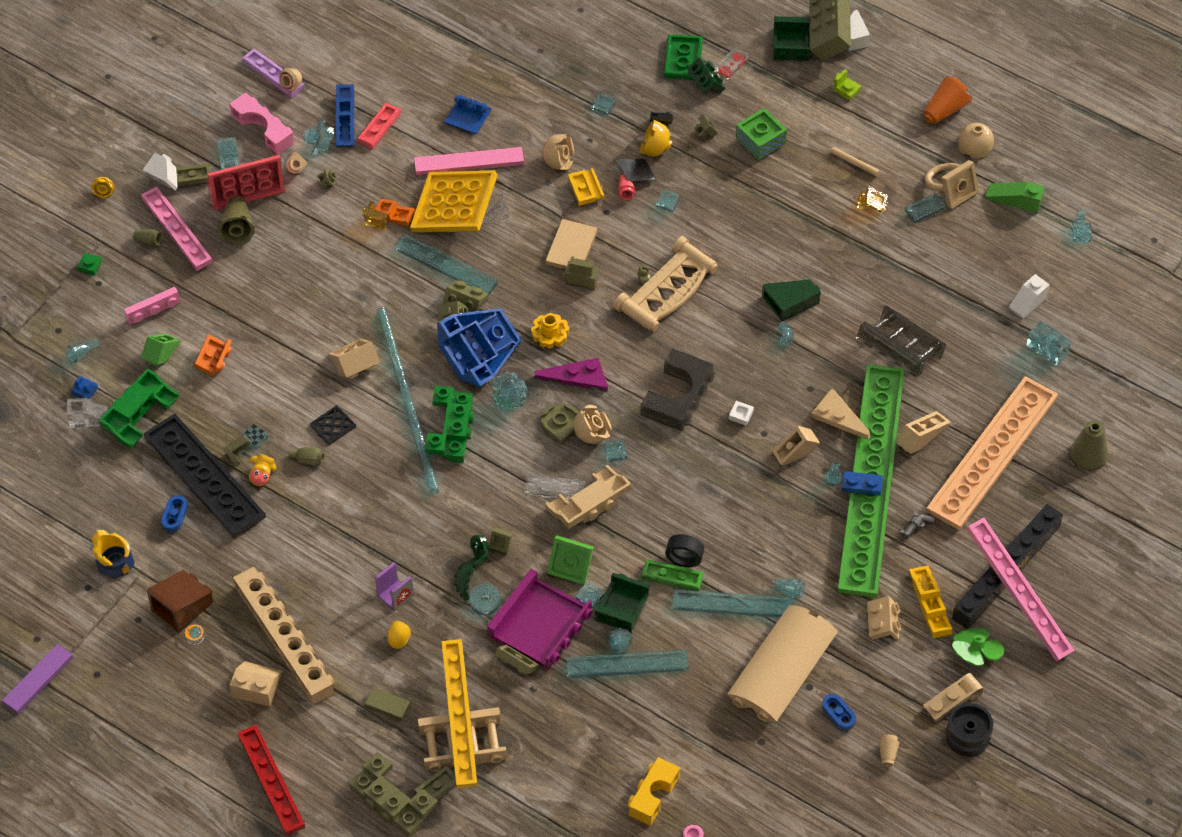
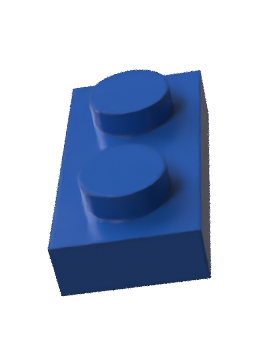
M844 471L842 492L881 496L883 476Z

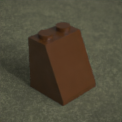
M184 570L147 589L151 611L178 633L183 631L213 603L212 590L207 585L199 583L193 574H188Z

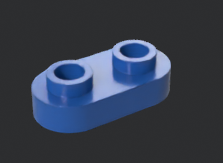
M179 495L173 496L167 502L161 519L162 526L167 532H176L182 526L188 509L187 501L184 497Z
M827 695L822 703L824 713L839 729L844 731L852 729L856 721L854 712L838 695Z

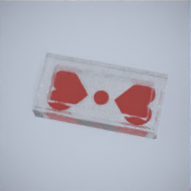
M735 47L715 66V71L724 78L729 79L749 60L750 55Z

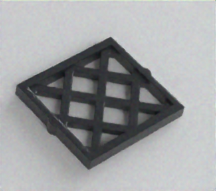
M337 405L309 423L318 436L328 445H331L356 427V424ZM336 411H339L343 416H336ZM326 418L332 419V424L325 423ZM335 419H342V423L335 424ZM348 420L351 425L344 424V421ZM315 426H322L321 431H319ZM330 426L331 431H324V427ZM334 427H341L340 432H333ZM323 434H330V439H327Z

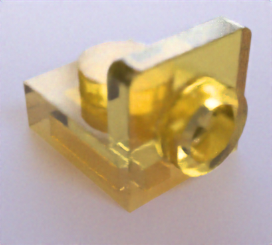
M868 187L858 196V209L862 210L865 206H868L882 213L886 209L888 195Z
M370 201L368 206L364 207L362 213L365 225L386 230L388 226L387 213L376 211L374 201Z

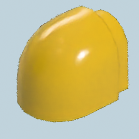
M393 621L387 635L388 644L391 647L400 649L406 645L411 635L408 625L401 621Z

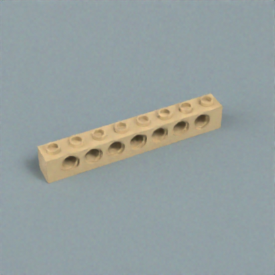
M252 567L234 576L235 589L312 705L333 695L335 682L332 676L325 673L322 661L320 659L316 660L313 648L310 644L306 645L301 630H296L293 618L290 615H286L283 603L276 600L275 592L271 586L268 587L266 585V579L262 572L258 573L255 567Z

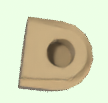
M294 152L286 161V167L289 172L297 174L308 165V162L298 153Z

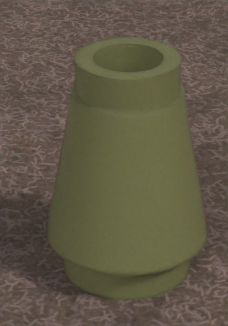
M135 229L133 238L155 247L160 245L162 241V232L158 231V229Z

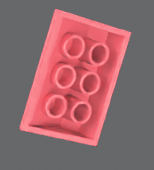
M280 155L208 173L207 186L214 210L225 208L228 200L233 196H240L246 202L285 192Z

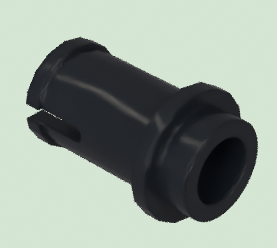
M651 111L650 123L656 120L668 126L673 122V114H670L668 111L667 113Z

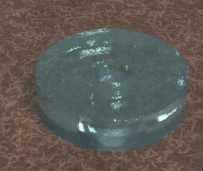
M477 585L471 590L469 595L470 607L480 615L493 614L501 605V594L493 585Z

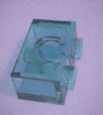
M1042 321L1029 332L1027 346L1055 365H1058L1069 354L1071 345L1069 339Z

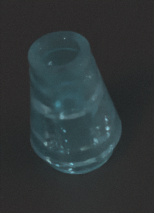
M778 577L774 588L796 599L803 596L805 583L799 579Z

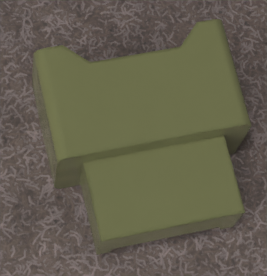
M571 256L565 269V285L575 284L595 290L599 279V267L594 266L593 260L590 262L575 259Z

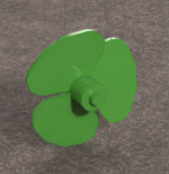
M965 629L953 637L952 649L957 656L974 666H982L984 664L982 654L991 661H997L1004 655V647L1001 642L997 640H987L985 642L989 637V632L986 629Z

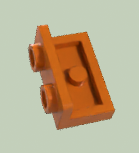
M208 334L193 367L214 377L217 371L221 372L225 365L223 359L228 357L232 349L229 347L232 340L228 339L226 342H223Z

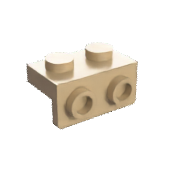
M889 596L867 602L869 637L875 640L891 635L895 640L899 639L901 625L898 621V614L900 613L898 603L894 602Z

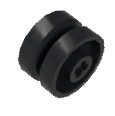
M973 703L961 704L954 708L949 715L946 729V740L950 748L960 755L969 757L984 752L990 744L994 722L991 714L986 708Z

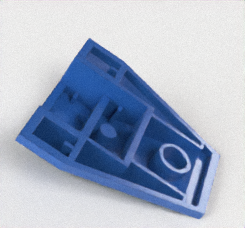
M501 308L452 314L437 323L438 347L458 378L476 387H480L495 377L521 341V338Z

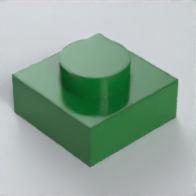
M84 253L77 269L79 272L95 276L102 263V258Z

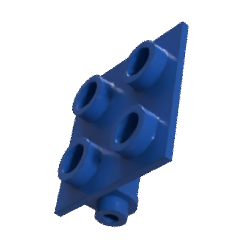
M461 94L459 96L456 95L454 98L456 104L444 123L477 134L492 108L487 106L486 103L483 104L477 100L472 101V98L468 99Z

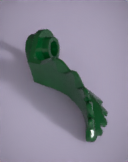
M483 535L471 537L470 547L475 557L461 564L458 567L460 571L454 575V578H458L454 582L455 586L458 585L456 591L461 592L460 597H463L465 601L469 600L468 583L472 574L485 562L488 556V542Z

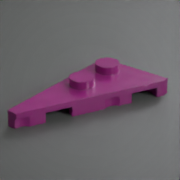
M599 358L534 371L535 379L538 378L543 381L553 379L560 381V384L581 386L583 388L593 386L602 388V391H608V385Z

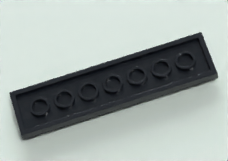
M176 414L171 415L143 433L144 438L233 538H236L266 518L265 512Z

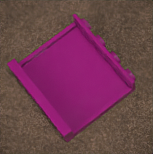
M530 569L488 624L487 634L491 639L502 645L507 644L549 670L552 664L555 665L558 662L563 649L566 650L569 647L571 638L580 632L582 623L591 617L593 612L591 610V601L588 600L586 604L538 579V572Z

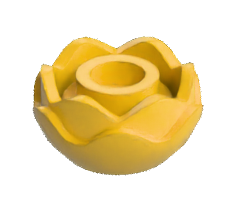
M99 177L93 181L91 189L94 195L106 198L112 195L114 184L106 177Z

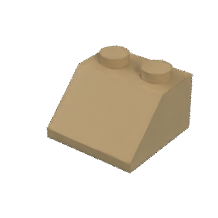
M359 339L328 353L329 358L340 375L348 377V379L358 376L360 371L372 370L376 367V364L380 363L373 343L365 339Z
M244 661L236 668L230 682L231 696L270 707L283 671Z

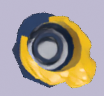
M97 530L92 537V543L94 544L92 551L97 558L96 564L99 572L113 578L127 575L135 563L128 542L116 533L108 534L105 530Z

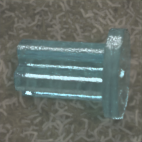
M831 463L829 471L825 474V480L829 485H839L843 478L840 472V464L837 463L835 465Z

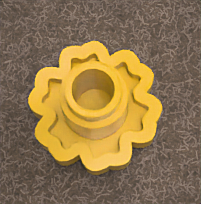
M552 313L545 316L540 315L533 321V327L531 328L533 341L539 342L541 347L549 349L554 345L561 346L567 341V335L569 334L567 321L561 320L560 315Z

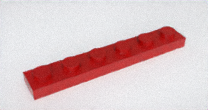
M257 725L238 732L242 746L285 835L288 836L304 829L305 823Z

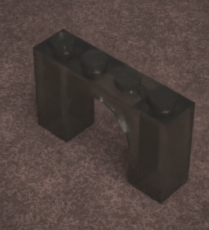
M672 348L664 362V373L685 381L690 386L691 391L681 398L673 399L648 390L641 403L640 416L683 431L685 425L688 426L690 424L693 411H697L700 398L705 396L708 383H712L715 377V372H713L714 364Z

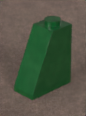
M810 279L762 285L763 299L782 322L820 302V288L814 285Z

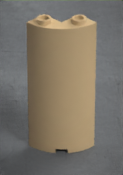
M789 605L727 695L732 699V703L738 708H752L757 713V717L764 722H777L838 631L820 615L816 618L809 614L810 610Z

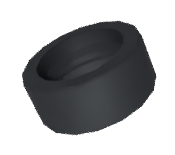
M676 534L669 538L665 555L669 561L678 566L696 567L702 561L705 547L700 540L693 536Z

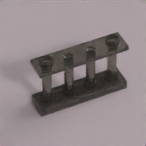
M887 305L883 308L880 321L874 326L864 321L860 325L856 337L916 378L921 375L925 360L931 355L941 359L946 347L944 342ZM886 325L895 330L889 336L880 331ZM903 335L910 341L902 346L894 340ZM916 345L925 350L919 356L910 351Z

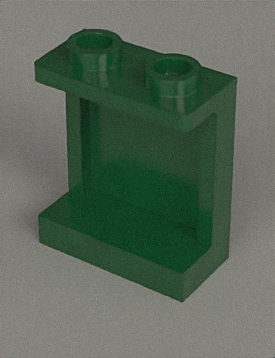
M774 16L773 60L809 61V17Z
M612 573L611 583L601 604L596 606L595 621L632 633L649 597L650 586L644 581L628 578L624 574Z

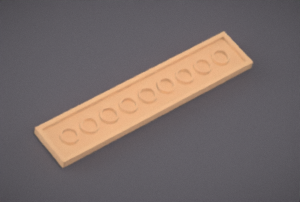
M1025 376L928 505L926 512L960 531L1056 401L1058 394Z

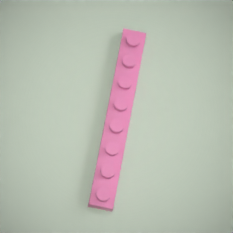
M985 518L968 526L966 530L1054 660L1058 662L1071 654L1074 649Z

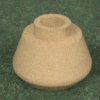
M284 68L280 72L279 82L285 90L293 92L302 83V75L297 69Z

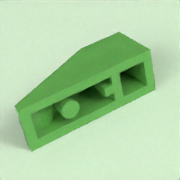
M1030 182L990 183L985 199L1038 214L1045 186Z

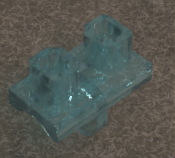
M319 120L316 130L307 129L303 132V140L307 144L314 145L313 155H317L319 150L328 151L330 140L334 136V128L325 127V121Z

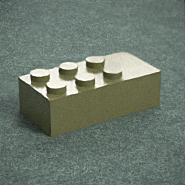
M809 0L810 51L820 60L825 61L850 48V0Z

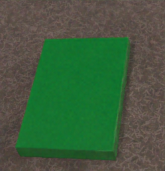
M668 34L664 78L693 80L687 68L702 56V36Z

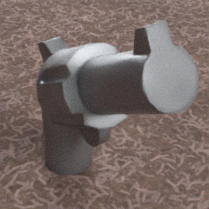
M914 511L908 527L905 530H901L900 533L904 538L908 539L915 529L924 527V522L933 524L934 516L918 514Z

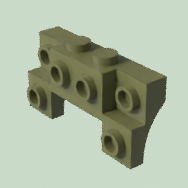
M377 752L363 765V770L349 783L350 789L364 800L369 809H375L385 822H391L406 836L412 837L420 829L431 811L438 805V801L424 789H421L412 799L402 793L384 778L393 768V765Z

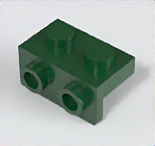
M699 57L687 68L701 93L705 94L710 88L720 93L726 89L722 83L724 81L723 78L716 73V67L711 61L707 62Z

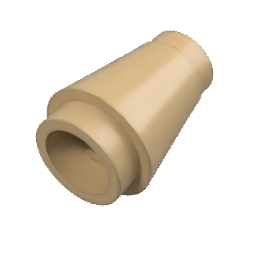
M882 735L881 740H879L881 764L891 767L894 766L899 747L898 737Z

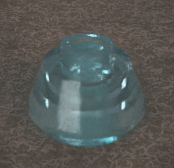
M619 628L607 633L606 639L610 647L617 654H625L632 644L630 632Z

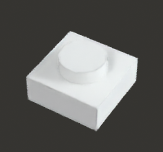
M736 401L729 414V420L747 426L754 412V407Z

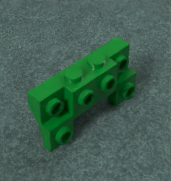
M147 368L131 386L126 388L124 394L115 400L111 408L99 419L100 427L113 434L118 442L131 449L143 437L142 431L138 430L134 425L155 403L168 410L179 398V393L170 388L156 373Z
M435 386L432 404L433 406L447 408L443 434L427 433L425 453L439 455L452 462L464 463L467 439L471 440L472 428H469V425L473 424L474 412H472L473 393L454 392V387Z

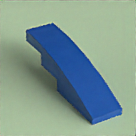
M354 84L336 85V147H353L355 138Z

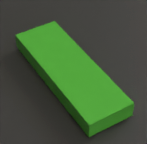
M646 559L641 579L699 592L704 572Z

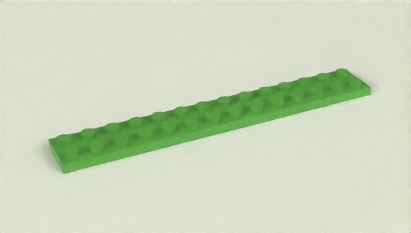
M867 364L860 421L870 431V439L867 440L858 436L853 472L882 475L881 496L850 493L837 593L877 598L905 369Z

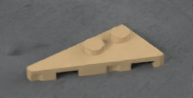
M834 389L828 392L812 412L813 419L864 439H870V431Z

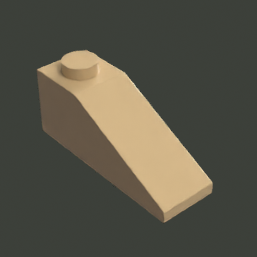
M935 411L906 424L896 443L904 451L912 454L921 450L947 428L951 422Z

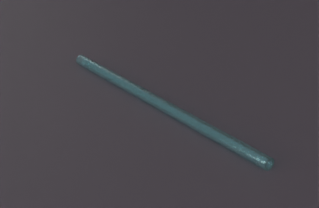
M379 308L377 314L431 494H436L440 491L429 453H425V439L385 308Z

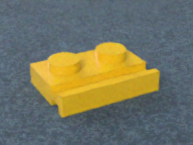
M593 168L590 171L583 170L568 174L569 183L579 206L596 202L598 199L604 200V193Z

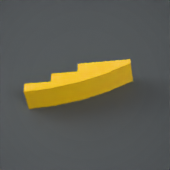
M929 566L909 569L920 608L932 637L952 635V627L946 616V608L940 598V589Z

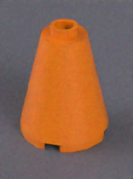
M947 75L923 111L924 119L930 124H936L968 105L972 101L971 94L968 96L965 92L968 90L967 87L953 76L949 78V75Z

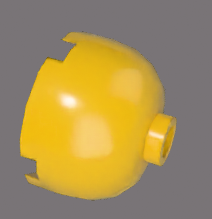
M653 120L644 135V143H641L639 153L649 157H658L665 150L668 151L672 144V141L669 140V129L664 124Z

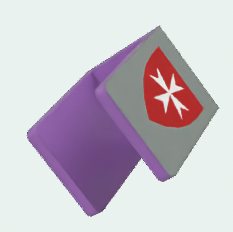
M394 562L375 577L377 596L394 611L414 596L412 578L409 576L400 583L398 581L397 565Z

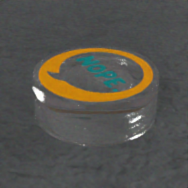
M191 624L184 631L185 639L189 644H199L205 638L204 628L199 624Z

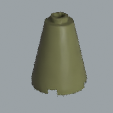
M233 196L228 200L219 222L218 234L224 242H231L232 245H243L251 240L255 233V226L245 199L240 196Z
M1098 421L1088 422L1070 447V458L1076 463L1075 465L1078 468L1094 471L1106 464L1108 447L1105 428Z

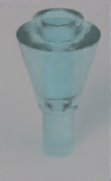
M96 338L87 343L68 345L66 355L70 361L77 363L90 349L100 345V342Z

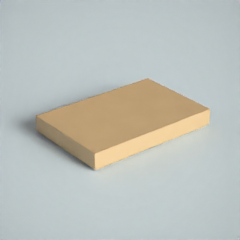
M562 219L547 256L546 265L566 269L571 256L575 259L586 260L597 234V227Z

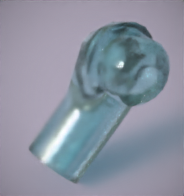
M782 321L777 326L783 333L779 342L782 346L786 347L789 343H792L794 333L786 322Z

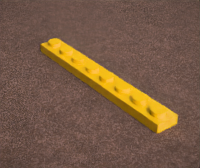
M462 639L442 641L457 789L477 787Z

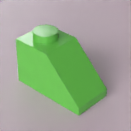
M165 333L148 336L141 358L147 360V363L153 366L166 363L180 344V340Z

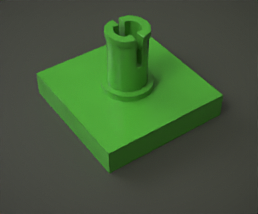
M556 535L547 574L584 585L587 581L594 547Z

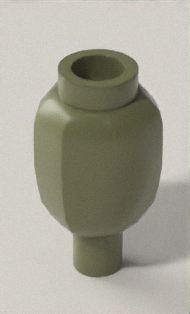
M303 447L298 451L290 450L289 458L297 459L299 463L315 466L324 462L325 453L321 452L318 448Z

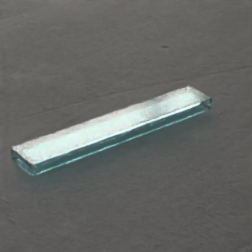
M404 234L395 245L396 251L456 281H464L471 287L481 288L484 292L489 293V295L498 285L497 279L407 234Z
M675 589L673 597V610L778 618L782 616L789 605H793V598Z
M687 650L566 657L568 678L688 671L689 669Z

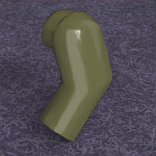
M640 266L637 275L641 284L644 285L651 279L647 266Z

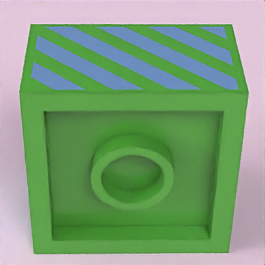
M765 108L736 124V139L757 160L762 159L786 144L787 129Z

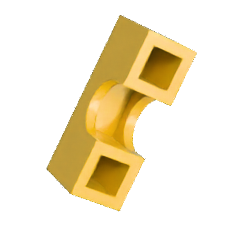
M659 757L655 763L649 765L647 769L648 775L645 780H640L637 786L638 792L635 796L632 795L627 804L629 816L649 826L652 825L661 809V800L655 798L651 793L655 790H664L671 793L680 777V767Z

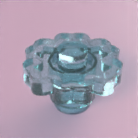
M505 372L495 378L492 384L495 390L492 393V397L496 405H501L504 411H514L517 407L524 405V401L527 398V387L522 378H518L514 372Z

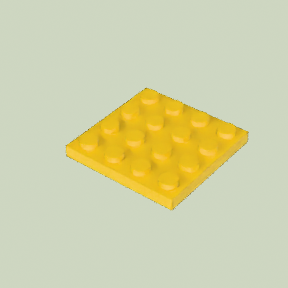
M496 171L429 172L410 226L411 231H479L498 176Z

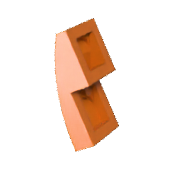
M380 199L373 213L386 221L409 227L413 220L415 209L398 206L396 201Z

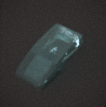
M236 138L217 139L221 170L238 166Z

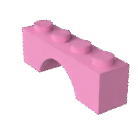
M244 93L229 104L231 116L240 124H259L267 129L264 133L265 144L276 155H279L294 144L292 130L289 127H285L279 118L271 115L266 107H262L254 97Z

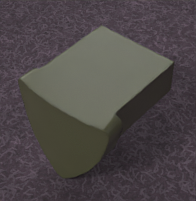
M243 434L224 447L236 467L241 464L236 454L252 443Z

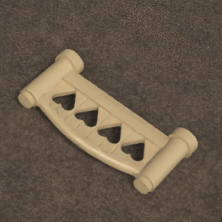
M684 236L679 237L672 247V251L676 254L631 298L627 294L621 293L613 304L614 309L618 312H624L649 331L655 332L660 325L658 320L676 311L695 293L706 273L713 275L718 269V265L714 260L689 244V240ZM682 267L695 268L697 272L693 273L692 277H686ZM670 278L683 279L686 283L681 284V288L676 289L673 287ZM658 289L673 291L674 294L669 296L668 300H663ZM647 301L660 302L662 306L658 307L656 312H652Z

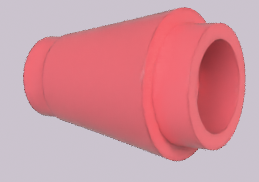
M622 174L619 180L618 195L623 200H630L634 197L636 190L632 181H628L625 174Z

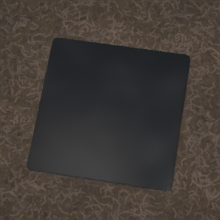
M617 159L628 181L656 180L645 159Z

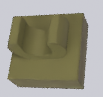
M704 114L698 117L701 124H697L694 129L697 132L702 130L698 134L702 139L707 137L708 134L711 137L719 134L711 120Z
M494 528L491 533L489 548L507 554L510 551L513 533Z

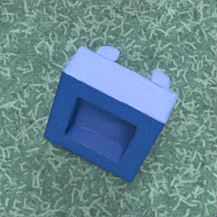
M79 376L71 389V393L88 402L98 389V385Z

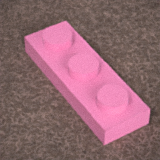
M173 287L124 309L129 326L179 304L180 299L177 289Z

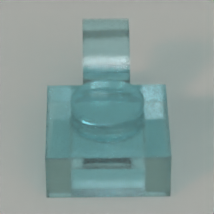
M1078 210L1076 222H1072L1073 242H1091V223H1085V210Z

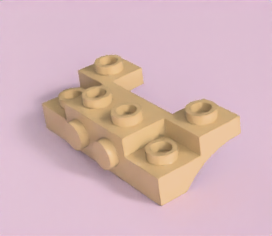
M607 464L605 469L597 474H592V479L595 482L570 497V502L562 494H559L558 498L554 501L546 502L545 508L569 530L581 521L585 524L596 519L605 510L608 511L613 508L615 500L631 490V483L625 476L619 475Z

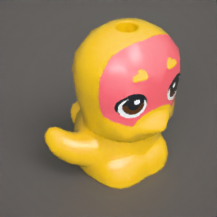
M258 454L249 459L250 463H255L249 474L250 482L256 486H264L269 480L270 470L272 472L276 471L274 459L263 454Z

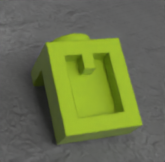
M844 69L834 77L833 91L851 101L861 91V86L847 78L848 71Z

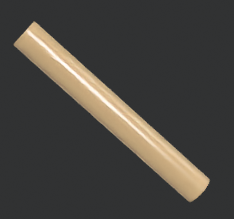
M832 147L830 151L831 154L876 177L880 173V170L835 147Z

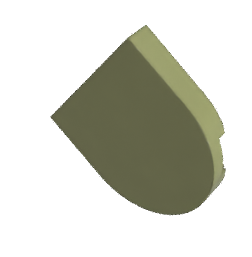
M552 404L543 411L541 426L545 433L562 445L575 433L574 419L579 411L568 404Z

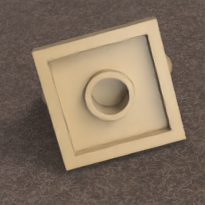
M970 160L962 165L956 163L940 164L931 168L925 175V184L930 189L944 191L946 204L950 209L955 208L979 192L974 162ZM945 170H952L942 177L943 184H937L932 181V177L935 174Z

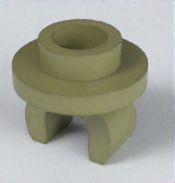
M325 169L323 173L317 176L322 181L318 183L322 188H326L328 185H335V180H337L335 173L329 169Z

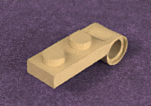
M968 673L925 703L923 708L937 723L968 699L972 701L978 698L983 693L984 688L971 673Z

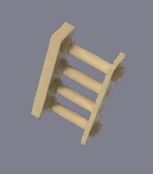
M499 707L470 711L475 764L499 763L507 760L506 747H499L495 727L501 724ZM449 714L418 719L419 735L426 736L430 757L424 758L425 772H438L445 766L454 768ZM486 726L491 749L478 750L475 728ZM445 732L447 733L450 755L438 756L434 734Z

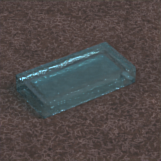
M934 193L906 206L904 211L916 223L945 210L946 205Z

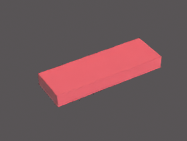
M385 103L357 138L358 143L374 149L399 117L401 109Z

